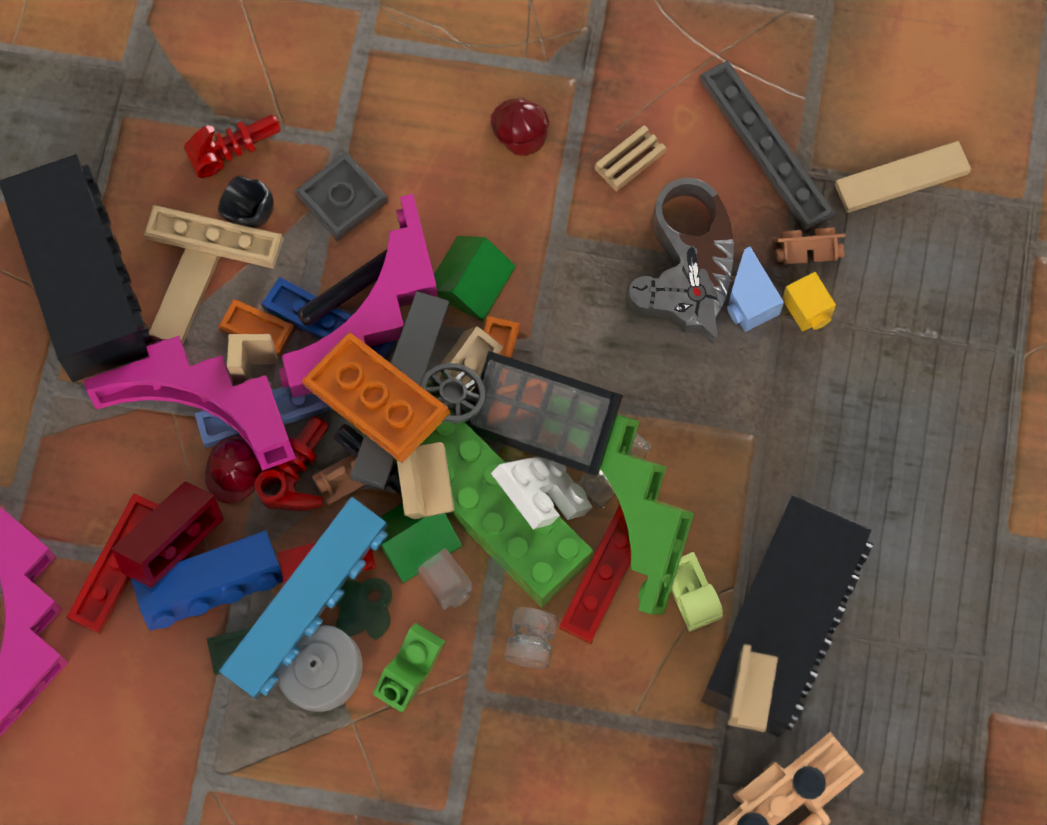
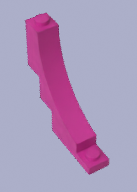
M413 194L400 197L402 209L396 210L400 229L390 231L384 265L372 291L360 308L331 334L307 347L282 355L285 367L278 368L283 388L290 387L293 398L312 394L303 385L302 379L349 332L369 347L399 340L404 327L399 307L412 304L416 291L438 297L437 286Z
M0 507V582L4 596L5 628L0 653V737L68 664L59 653L38 636L62 611V608L33 583L56 556L2 507Z

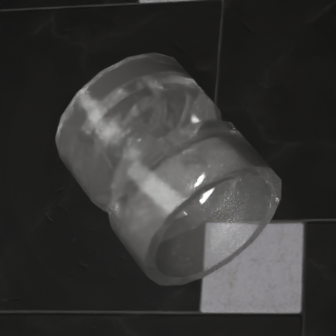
M515 608L510 625V630L514 633V636L507 639L504 659L523 667L535 669L549 668L553 647L548 642L555 639L559 618L554 614L538 609Z

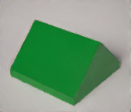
M457 236L434 273L438 298L448 300L450 306L484 322L514 272L516 265L486 237Z
M401 503L380 516L387 523L384 531L388 533L380 549L403 584L462 547L445 513L412 519L405 516L404 506Z

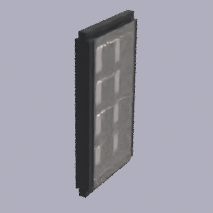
M488 351L480 377L485 388V400L477 416L467 420L466 424L477 435L598 476L623 395Z

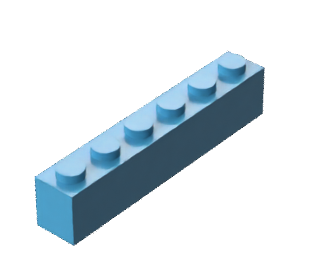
M351 497L219 672L253 698H258L261 693L267 696L279 680L275 674L284 664L289 667L300 653L301 649L297 645L303 637L307 635L311 638L322 624L323 620L319 616L327 606L333 609L342 598L345 591L341 587L349 577L355 580L363 570L366 562L362 559L371 548L377 551L388 536V533L384 531L387 523Z

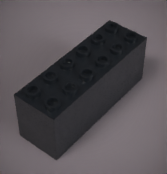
M77 154L0 180V187L57 358L71 381L76 382L149 356L146 347L147 343L152 342L147 325L141 316L140 304L132 290L131 278L120 256L122 253L119 244L111 230L110 218L105 206L102 204L100 198L102 196L89 165L85 164L82 166Z
M791 496L708 682L701 702L730 714L739 655L743 645L751 646L750 652L778 657L765 731L779 738L785 729L792 731L804 707V704L798 701L800 697L806 698L818 675V671L812 668L814 665L820 666L831 645L832 639L826 637L827 633L833 635L845 612L846 607L840 603L841 601L847 603L860 577L854 571L860 572L874 543L867 541L872 531L871 529L799 497Z

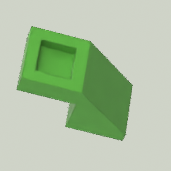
M415 623L409 629L398 655L384 668L373 695L403 713L434 667L446 641Z

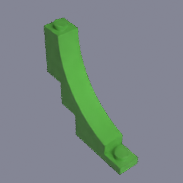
M553 395L547 411L566 417L572 399ZM579 402L574 420L593 426L598 408ZM617 414L600 470L608 479L617 495L625 516L631 547V570L648 576L647 581L642 584L639 591L640 605L638 610L650 615L664 614L694 512L657 500L667 466L630 455L640 421ZM545 417L543 429L561 435L564 423ZM571 426L567 440L585 453L590 432Z

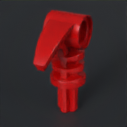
M269 115L247 126L244 125L243 121L237 122L236 131L232 132L231 128L225 130L226 135L223 137L220 133L215 134L216 140L214 141L212 140L215 132L213 126H204L199 129L184 145V150L197 177L208 178L216 175L224 167L223 158L228 162L233 159L231 156L233 153H236L237 157L243 155L242 149L244 148L250 153L256 151L255 143L281 131L277 118L274 115Z
M311 417L296 439L288 437L296 459L274 466L275 469L265 470L256 478L255 489L265 507L269 509L280 508L288 511H307L323 506L324 497L299 493L294 489L295 484L300 479L297 472H305L307 469L304 465L305 462L313 463L317 456L313 450L329 428L328 424L321 418ZM277 483L282 486L281 490L275 495H266L264 493L266 487L270 484Z

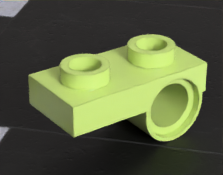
M692 552L682 556L671 592L689 632L722 619L723 610L718 595L713 586L708 584L695 553Z

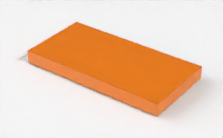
M351 332L302 379L303 385L400 463H403L451 413L445 404Z

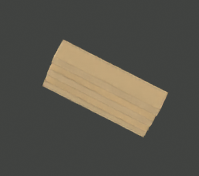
M644 125L595 163V170L617 192L666 153V146L663 143L659 144L657 137L654 134L651 135L649 129ZM641 140H645L635 149L629 152L626 156H624L621 160H619L616 164H614L611 168L606 170L608 166H610L613 162L619 159L622 155H624L632 147L638 144ZM649 147L653 149L617 179L613 177Z

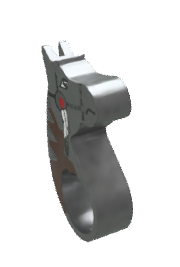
M681 178L670 182L661 190L652 214L654 232L675 267L664 271L659 278L641 276L633 280L627 294V305L637 316L670 319L677 326L683 328L684 333L700 331L710 343H714L718 334L716 318L727 296L734 256L732 226L723 202L709 184L695 178ZM678 196L696 198L709 210L711 225L707 233L698 237L695 234H681L673 230L666 223L662 207L666 202Z

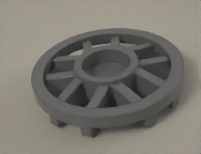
M457 363L437 365L425 374L421 382L422 388L431 395L438 396L437 399L447 407L454 409V416L448 415L441 423L445 421L458 425L460 422L477 416L485 400L483 382L473 370ZM448 370H454L460 373L454 379ZM441 372L445 380L442 382L435 374ZM467 375L472 380L465 385L462 379ZM430 380L435 387L426 388L427 382ZM477 386L479 395L470 390ZM465 400H469V401L475 402V403H477V405H476V406H473V405H471L470 403L466 402ZM460 409L468 413L460 415Z

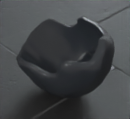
M237 175L228 183L219 200L218 212L231 223L256 228L265 224L271 216L274 206L273 195L263 182Z

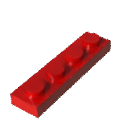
M133 493L66 616L68 620L95 633H102L130 580L129 576L121 572L112 548L159 504Z
M620 504L559 626L560 630L589 644H592L631 563L629 532Z

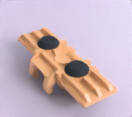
M829 732L785 769L778 763L771 762L755 780L746 787H741L737 790L733 797L742 804L717 825H777L801 805H805L812 814L799 825H828L831 820L822 807L864 773V771L832 733Z

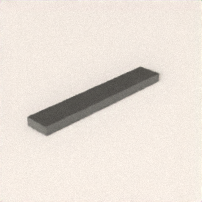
M727 60L701 74L699 81L805 233L832 219L835 212Z
M416 291L391 364L421 386L449 308V301ZM365 435L350 475L351 480L385 490L395 458Z

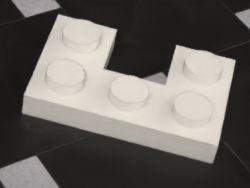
M537 456L500 464L491 473L533 529L551 525L560 516L554 509L553 502L567 520L584 516L593 508L587 500V494L584 489L574 483L567 474L565 465Z

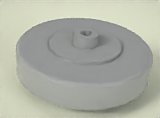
M321 624L311 638L305 635L297 645L301 651L289 667L283 664L277 672L280 689L292 703L308 711L324 712L340 706L355 692L362 675V656L357 644L349 635L337 627Z

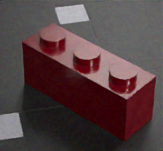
M186 481L183 482L112 548L121 572L152 588L224 520L215 495Z

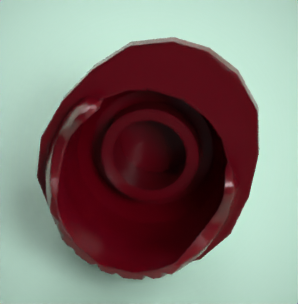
M525 98L505 101L497 106L491 115V125L494 135L499 142L503 143L515 155L527 156L543 147L547 138L549 119L541 106Z
M232 436L222 439L213 447L207 461L205 471L206 486L218 501L227 504L241 502L256 490V478L263 472L253 450L242 437Z

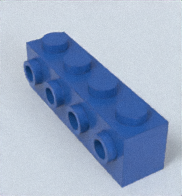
M263 531L180 561L152 588L134 579H131L141 614L149 630L152 631L157 628H167L173 625L174 622L190 616L202 615L209 609L225 603H235L242 599V597L255 592L268 591L277 584L284 582L267 531Z

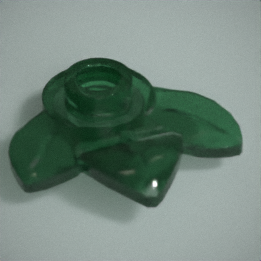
M369 578L362 583L355 580H346L341 587L345 593L335 605L341 608L336 627L349 636L360 634L366 629L371 638L374 640L379 639L388 630L391 621L388 607L392 601V590L389 584L380 578ZM373 591L381 593V598L376 602L368 599L369 594Z

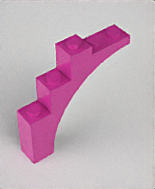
M179 336L164 339L156 344L147 346L149 357L146 359L133 361L123 367L102 372L84 380L86 391L95 409L124 402L144 400L177 402L206 411L220 418L236 430L253 450L262 471L296 459L267 376L249 379L242 384L233 386L222 355L203 360L191 366Z

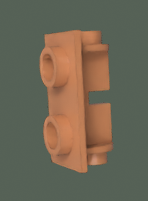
M835 227L815 229V236L802 237V230L783 231L782 238L773 239V242H781V249H776V261L783 262V265L807 263V250H813V262L838 261V257H844V245L838 244L837 238L845 237V234H835Z
M350 455L312 476L328 506L367 485L351 480L350 475L356 461L355 456Z

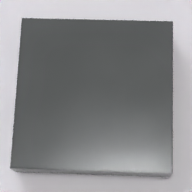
M347 152L343 153L295 190L296 196L337 241L389 202L387 195Z

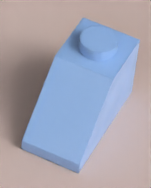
M751 247L744 249L731 291L729 306H727L728 313L735 324L740 323L744 332L780 315L784 304Z

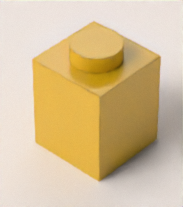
M816 272L786 286L782 297L802 332L812 327L814 330H817L827 325L831 321L836 307L835 302Z

